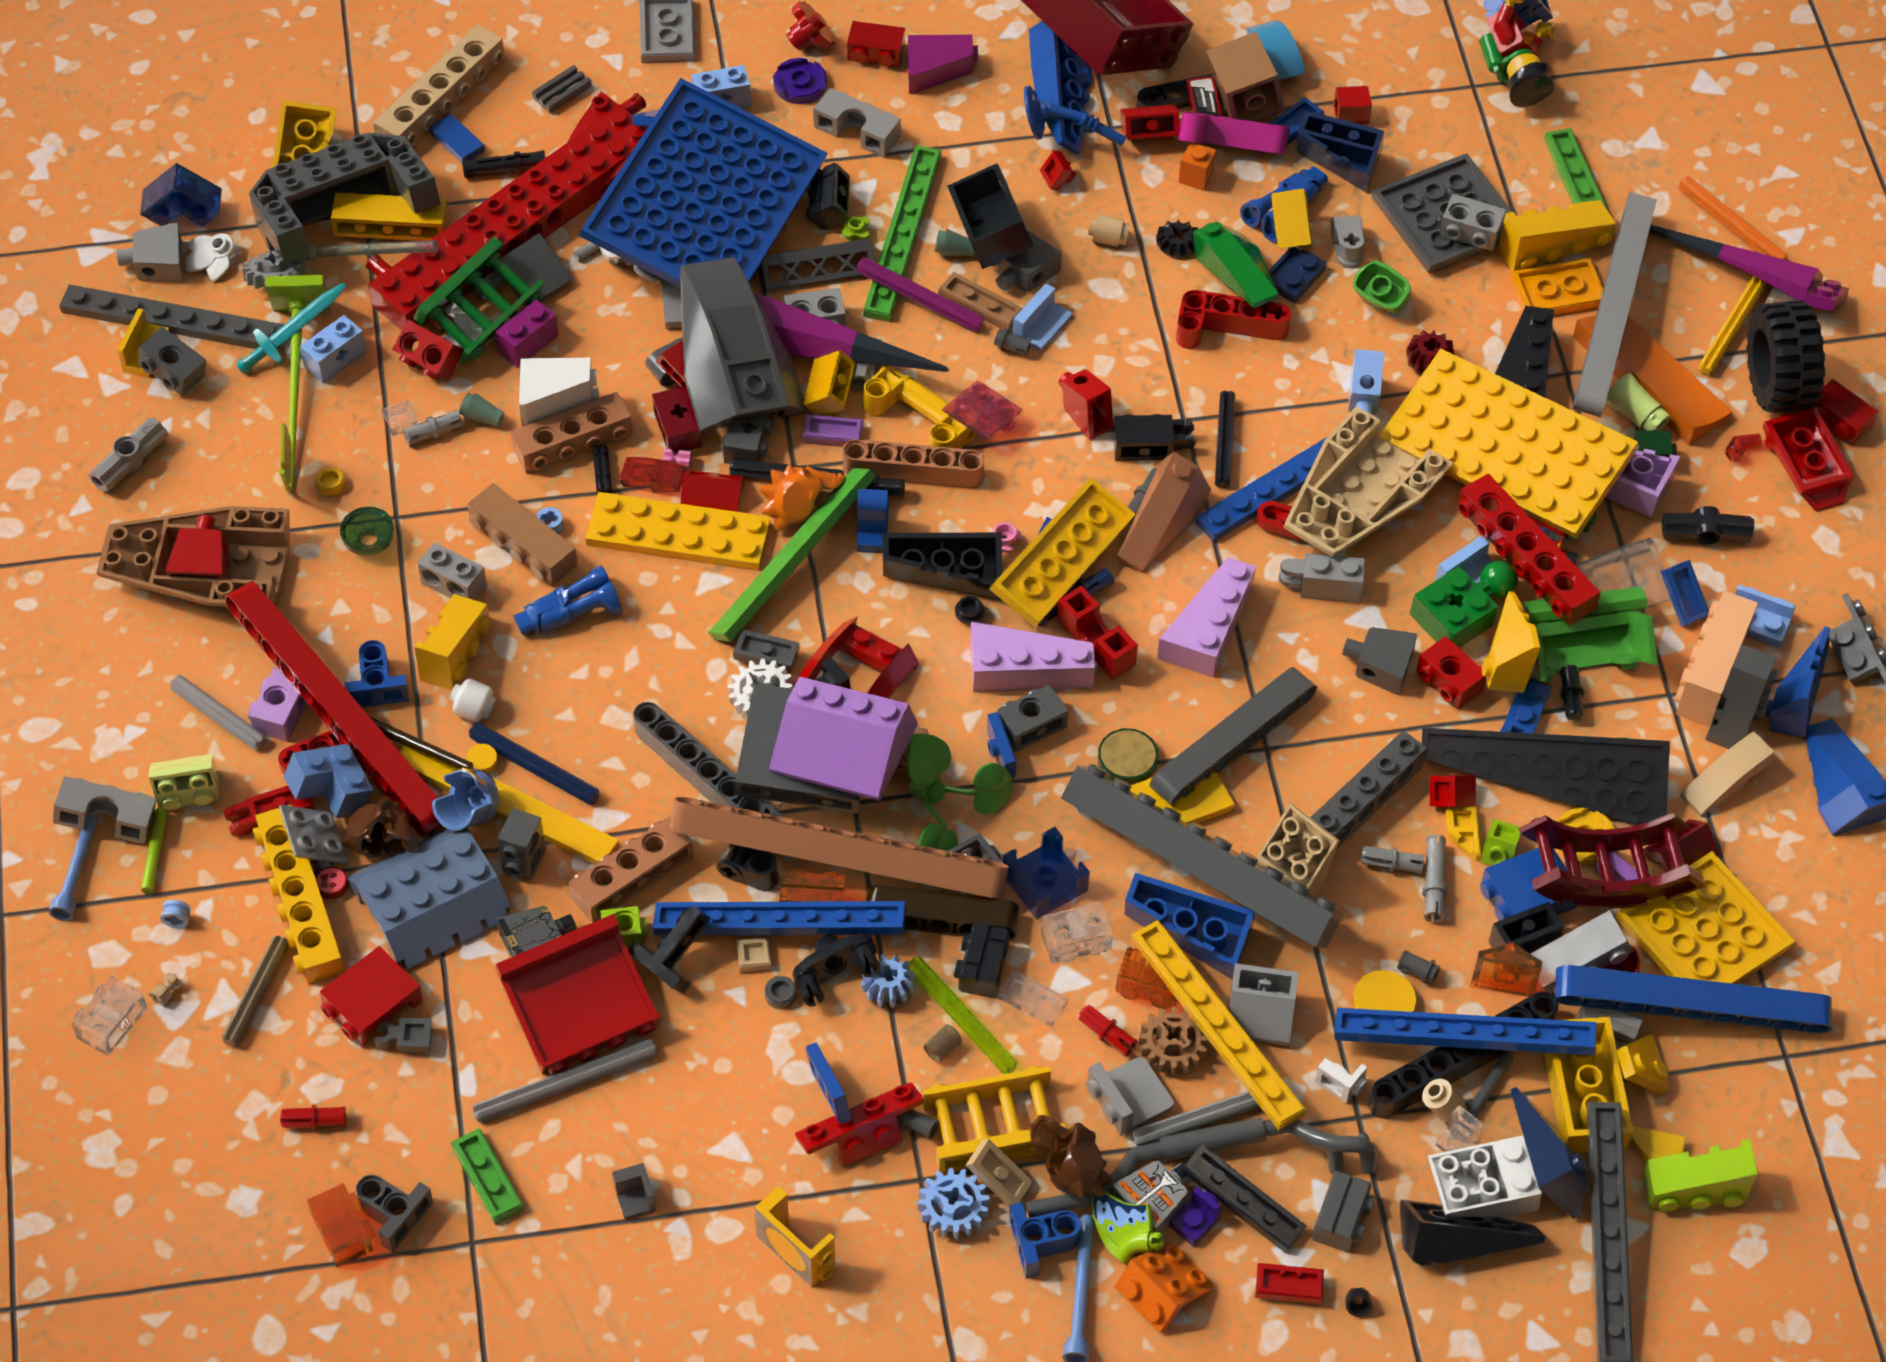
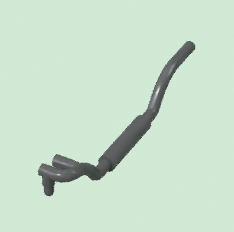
M1262 1117L1163 1136L1159 1137V1142L1134 1147L1125 1154L1117 1168L1109 1175L1112 1178V1183L1103 1184V1189L1112 1194L1113 1185L1132 1174L1137 1165L1144 1161L1158 1158L1169 1161L1193 1156L1201 1144L1214 1152L1264 1142L1268 1136L1291 1133L1309 1144L1324 1149L1331 1174H1334V1171L1344 1172L1342 1152L1359 1153L1362 1170L1366 1174H1374L1378 1171V1159L1374 1144L1370 1142L1369 1136L1364 1132L1359 1133L1357 1137L1338 1136L1319 1131L1299 1119L1278 1130L1270 1119L1263 1121ZM1063 1194L1026 1202L1029 1218L1086 1207L1092 1205V1196L1086 1194L1083 1198Z

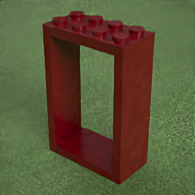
M1021 0L1100 76L1171 68L1177 61L1178 54L1183 44L1187 41L1189 32L1194 24L1169 0Z

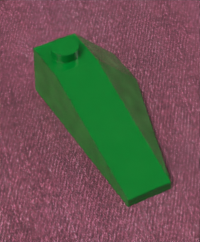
M1217 221L1193 231L1196 259L1252 307L1257 308L1279 298L1278 291L1258 246L1245 235Z

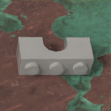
M832 88L828 89L813 108L815 128L835 137H838L846 128H860L861 148L885 158L901 137V118Z
M64 776L54 804L53 823L84 830L86 822L91 816L107 814L116 821L114 838L145 845L155 815L156 798L141 792L134 793L118 789L112 785H100L88 782L82 778Z

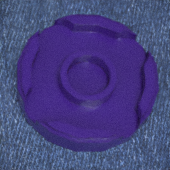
M806 58L789 59L781 63L777 67V71L774 72V90L781 99L789 103H810L819 99L825 92L827 86L826 72L815 61L814 63L808 62Z

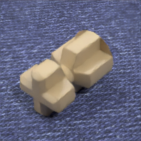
M168 972L163 977L165 985L157 984L149 993V996L157 1004L164 1006L172 997L170 990H178L183 983L176 974Z

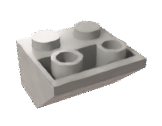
M1235 963L1229 1011L1252 1041L1289 1046L1299 972Z

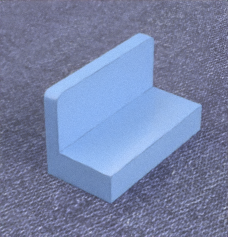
M1047 283L1017 314L1013 322V334L1032 339L1031 347L1038 351H1042L1072 318V312L1054 303L1055 288Z
M1479 536L1438 565L1435 581L1460 566L1476 583L1480 582V574L1483 568L1493 562L1487 556L1490 542L1486 538Z

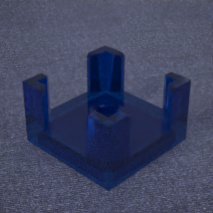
M1056 827L1042 834L1041 847L1017 859L1016 849L1003 855V863L1009 866L1007 882L1036 920L1088 891L1090 871L1082 861L1078 864V870L1063 852V836Z

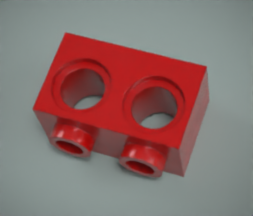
M407 320L392 348L393 351L401 354L400 361L413 368L416 363L424 367L422 373L435 380L439 376L449 380L464 352L463 348L410 320ZM418 340L419 346L413 351V344ZM441 353L440 362L435 364L436 356Z

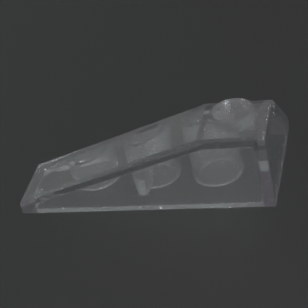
M1651 538L1618 547L1575 564L1600 592L1642 586L1647 596L1648 607L1671 600L1660 572L1664 568L1658 546Z

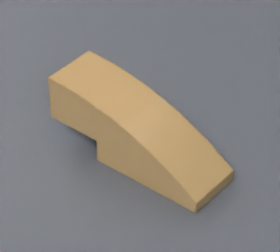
M1753 731L1708 766L1681 792L1680 797L1702 817L1743 789L1750 778L1768 767L1775 751Z

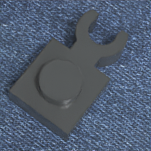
M399 1018V1026H393L391 1023L384 1021L376 1027L377 1032L388 1033L385 1037H375V1045L378 1048L384 1049L397 1044L398 1052L430 1053L433 1028L432 1018Z

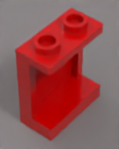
M380 946L320 991L322 1000L320 1008L330 1021L336 1019L342 1025L341 1030L344 1035L352 1042L356 1040L362 1047L368 1044V1033L408 1003L414 1009L423 1002L420 985Z

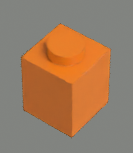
M1190 142L1180 162L1178 183L1204 191L1214 172L1216 150Z

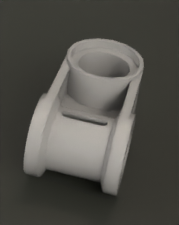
M1361 216L1332 217L1331 237L1334 242L1338 263L1347 268L1358 266L1361 263V249L1364 246Z

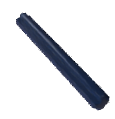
M476 722L470 728L469 737L474 741L492 746L499 755L585 803L593 805L599 798L598 788L487 726Z

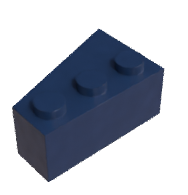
M1305 110L1297 132L1296 151L1368 193L1383 149L1385 131Z

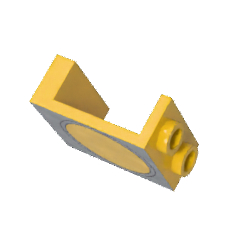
M777 1186L754 1207L756 1236L813 1287L819 1280L825 1281L835 1270V1237L829 1233L810 1250L785 1227L789 1224L788 1194Z

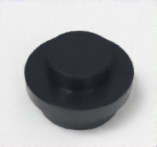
M965 596L955 606V616L964 624L978 623L984 617V605L977 597Z

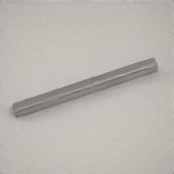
M648 1039L476 1103L472 1106L474 1116L478 1122H483L657 1056L656 1047L653 1041Z

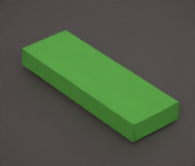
M480 1128L450 1142L451 1148L494 1225L524 1211L523 1203Z

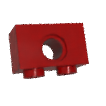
M1447 636L1441 638L1419 655L1416 672L1425 683L1431 684L1446 702L1451 703L1458 710L1484 691L1487 679L1486 676L1482 675V668Z

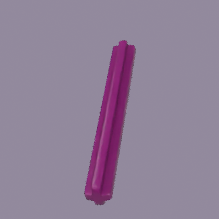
M863 257L857 265L858 273L975 332H978L984 323V318L979 314L866 257Z

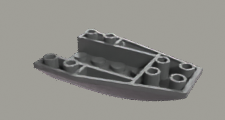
M733 257L681 265L680 286L684 379L699 431L724 428L735 418L778 411L779 418L806 413L807 408L803 404L804 398L792 358L736 259Z

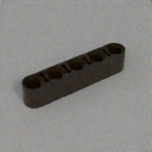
M872 886L867 890L866 901H905V930L964 936V933H971L972 926L976 922L989 925L990 927L995 926L1008 929L1010 931V940L1016 936L1019 905L1011 900L889 886Z

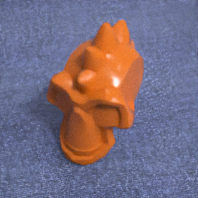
M788 465L784 472L772 469L770 473L773 484L759 487V491L768 499V502L761 509V513L774 519L777 532L790 525L803 523L809 519L812 509L816 510L817 506L814 503L821 489L838 488L844 481L845 476L842 473L817 471L809 466L804 468Z

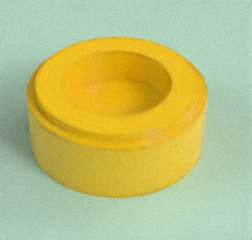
M324 468L316 475L317 490L324 496L332 497L339 495L346 487L345 476L338 468Z
M477 744L467 752L466 760L473 763L474 769H480L489 774L497 767V753L492 746Z

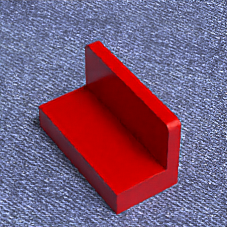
M687 470L683 473L680 504L739 512L740 492L744 488L745 477Z

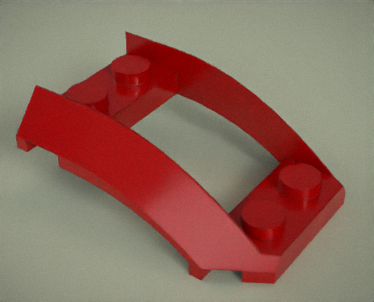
M857 616L843 622L825 640L799 675L800 677L815 680L822 670L821 663L833 657L838 650H841L881 671V674L867 693L889 699L906 680L907 674L912 669L915 670L918 667L919 662L909 643L901 649L857 626Z

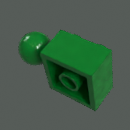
M1493 561L1483 568L1480 574V582L1476 583L1458 566L1414 594L1410 615L1435 642L1447 636L1455 645L1461 647L1493 626L1498 605L1490 597L1505 598L1508 591L1514 592L1518 584V575L1511 564L1505 561Z

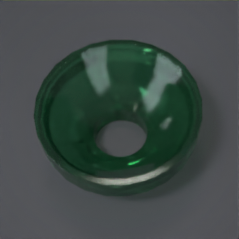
M361 507L351 511L344 517L340 525V536L346 548L351 552L365 556L374 555L385 550L391 544L394 537V523L390 515L382 509ZM367 535H373L378 538L372 545L361 543V539Z

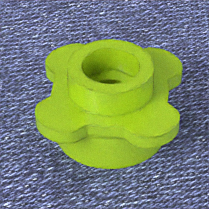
M849 216V220L843 222L845 229L842 230V236L849 241L862 240L869 237L867 226L870 224V220L868 217Z

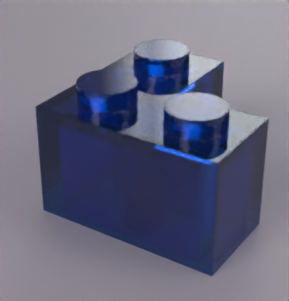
M175 163L143 189L140 215L159 226H163L180 214L203 227L220 212L222 188Z

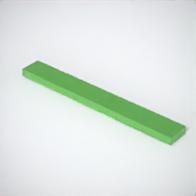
M915 145L878 264L905 277L940 164L942 150ZM873 280L863 310V317L891 322L899 293Z
M853 468L848 473L841 485L833 490L710 629L708 633L714 640L730 642L737 636L858 498V489H866L876 476L870 469Z

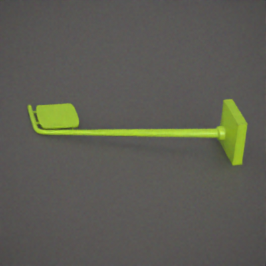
M323 275L265 276V288L273 311L292 312V318L327 291ZM302 328L291 336L289 432L286 424L281 423L282 469L279 470V474L287 494H292L294 485Z

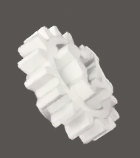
M761 659L759 665H755L751 660L749 661V668L738 667L740 675H731L733 684L727 686L731 705L735 707L737 714L744 712L745 719H747L754 683L763 684L769 682L780 687L792 689L793 681L791 674H787L785 666L778 668L775 660L766 665L765 659Z

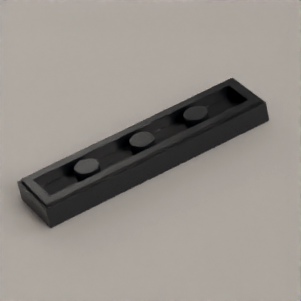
M1203 1144L1200 1145L1181 1170L1183 1174L1206 1192L1213 1194L1219 1202L1284 1253L1289 1250L1307 1226Z

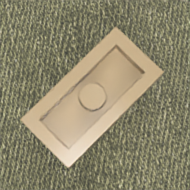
M990 1139L980 1142L965 1165L1008 1207L1018 1204L1033 1182Z

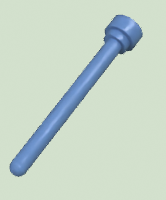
M99 814L91 816L87 820L84 830L80 831L61 893L57 894L51 901L48 913L57 920L70 921L73 919L76 910L73 895Z
M1089 1214L1081 1217L1071 1336L1068 1337L1067 1342L1063 1345L1062 1358L1065 1362H1088L1090 1357V1345L1087 1343V1339L1084 1338L1094 1219Z

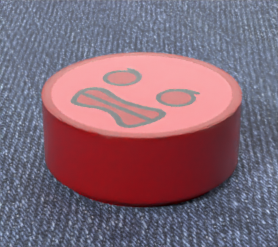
M328 867L321 870L316 876L320 895L323 898L336 899L347 891V877L340 868Z

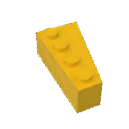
M1601 200L1570 204L1567 209L1552 206L1548 208L1547 212L1537 213L1535 209L1525 210L1524 215L1518 216L1514 212L1505 213L1498 251L1511 271L1532 268L1612 242L1616 223Z

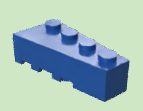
M1135 873L1125 899L1124 915L1144 927L1159 920L1182 950L1233 979L1235 963L1240 964L1254 925L1255 912L1248 908Z

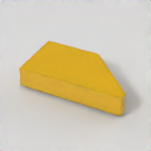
M1446 807L1447 839L1472 859L1480 861L1481 845L1477 807Z
M1632 1126L1633 1135L1631 1141L1637 1147L1639 1154L1645 1162L1653 1158L1683 1153L1685 1136Z

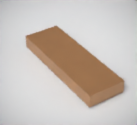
M955 272L938 289L939 295L979 314L986 322L1002 330L1008 328L1010 331L1013 328L1014 318L1023 309Z

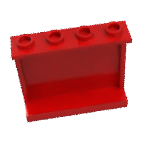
M614 914L496 964V973L542 1074L550 1072L551 1075L562 1072L569 1067L568 1063L580 1059V1062L590 1060L598 1055L597 1050L607 1046L610 1049L617 1048L628 1041L627 1037L636 1033L639 1036L647 1035L657 1029L656 1025L660 1023L661 1015L659 1012H656L619 932V923Z

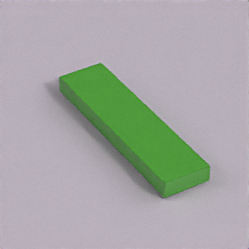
M1572 129L1546 132L1544 141L1572 204L1601 200L1607 209Z
M1642 586L1601 591L1597 610L1587 616L1645 609L1648 607L1647 596ZM1544 599L1523 602L1524 613L1529 615L1528 622L1531 624L1562 620V618H1558L1553 613L1551 606Z

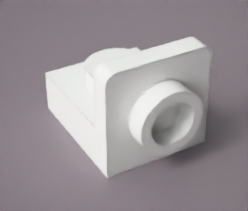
M1325 1058L1317 1068L1315 1083L1344 1103H1347L1353 1095L1359 1096L1366 1087L1368 1080L1365 1077L1368 1067L1361 1064L1354 1074L1350 1075L1342 1065L1332 1063Z

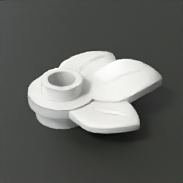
M219 233L213 237L201 235L192 239L187 244L191 251L185 262V271L187 273L206 269L209 278L215 282L227 272L230 267L229 258L234 253V241L228 234Z

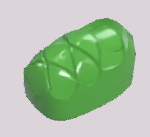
M1376 260L1362 267L1354 277L1353 287L1362 299L1377 308L1391 313H1399L1412 296V289L1408 280L1390 266Z

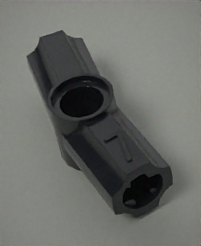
M1712 506L1700 507L1694 513L1662 514L1663 540L1695 539L1699 544L1711 545L1720 540L1750 543L1753 538L1754 518H1751V516L1720 514L1719 509Z

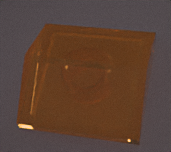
M1514 943L1479 951L1470 988L1530 997L1535 992L1543 961Z

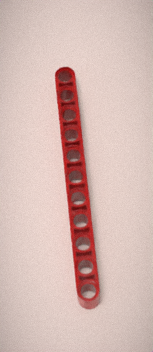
M250 581L226 595L225 602L232 615L341 744H349L359 765L384 795L388 796L393 803H400L399 809L411 818L412 828L420 836L425 837L442 825L436 819L432 809L433 800L438 798L260 587L255 582Z

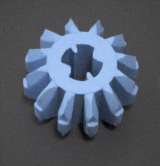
M883 953L879 962L881 965L880 972L875 974L873 967H871L873 976L865 977L862 975L861 988L863 992H867L869 1002L877 1000L879 1008L884 1003H889L893 1009L896 1006V1001L905 1004L907 995H912L914 992L913 982L915 981V974L910 970L908 961L899 963L897 954L892 960H887Z

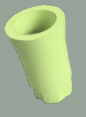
M1632 373L1622 376L1608 392L1605 404L1617 410L1640 429L1645 431H1661L1671 418L1662 408V405L1640 385Z

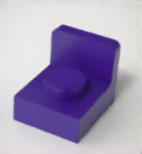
M1196 1187L1192 1191L1191 1200L1169 1221V1227L1194 1247L1219 1222L1222 1207L1213 1194L1204 1192L1199 1187Z

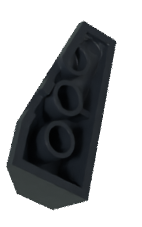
M1402 1199L1400 1202L1402 1247L1412 1261L1419 1265L1430 1266L1432 1262L1448 1263L1541 1244L1545 1240V1236L1532 1224L1499 1217H1492L1490 1222H1488L1483 1217L1445 1216L1444 1211H1442L1443 1207L1439 1204Z

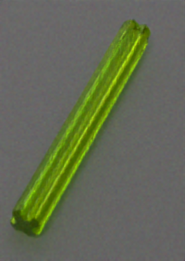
M919 956L910 960L908 963L910 970L915 974V979L1003 1074L1015 1071L1017 1060L930 966Z

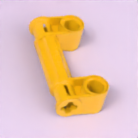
M884 365L877 374L864 384L863 408L868 414L873 416L882 415L901 399L936 423L930 429L929 446L961 449L965 444L971 442L978 433L979 422L969 420L961 414L960 409L954 407L910 375H903L896 370L895 366Z

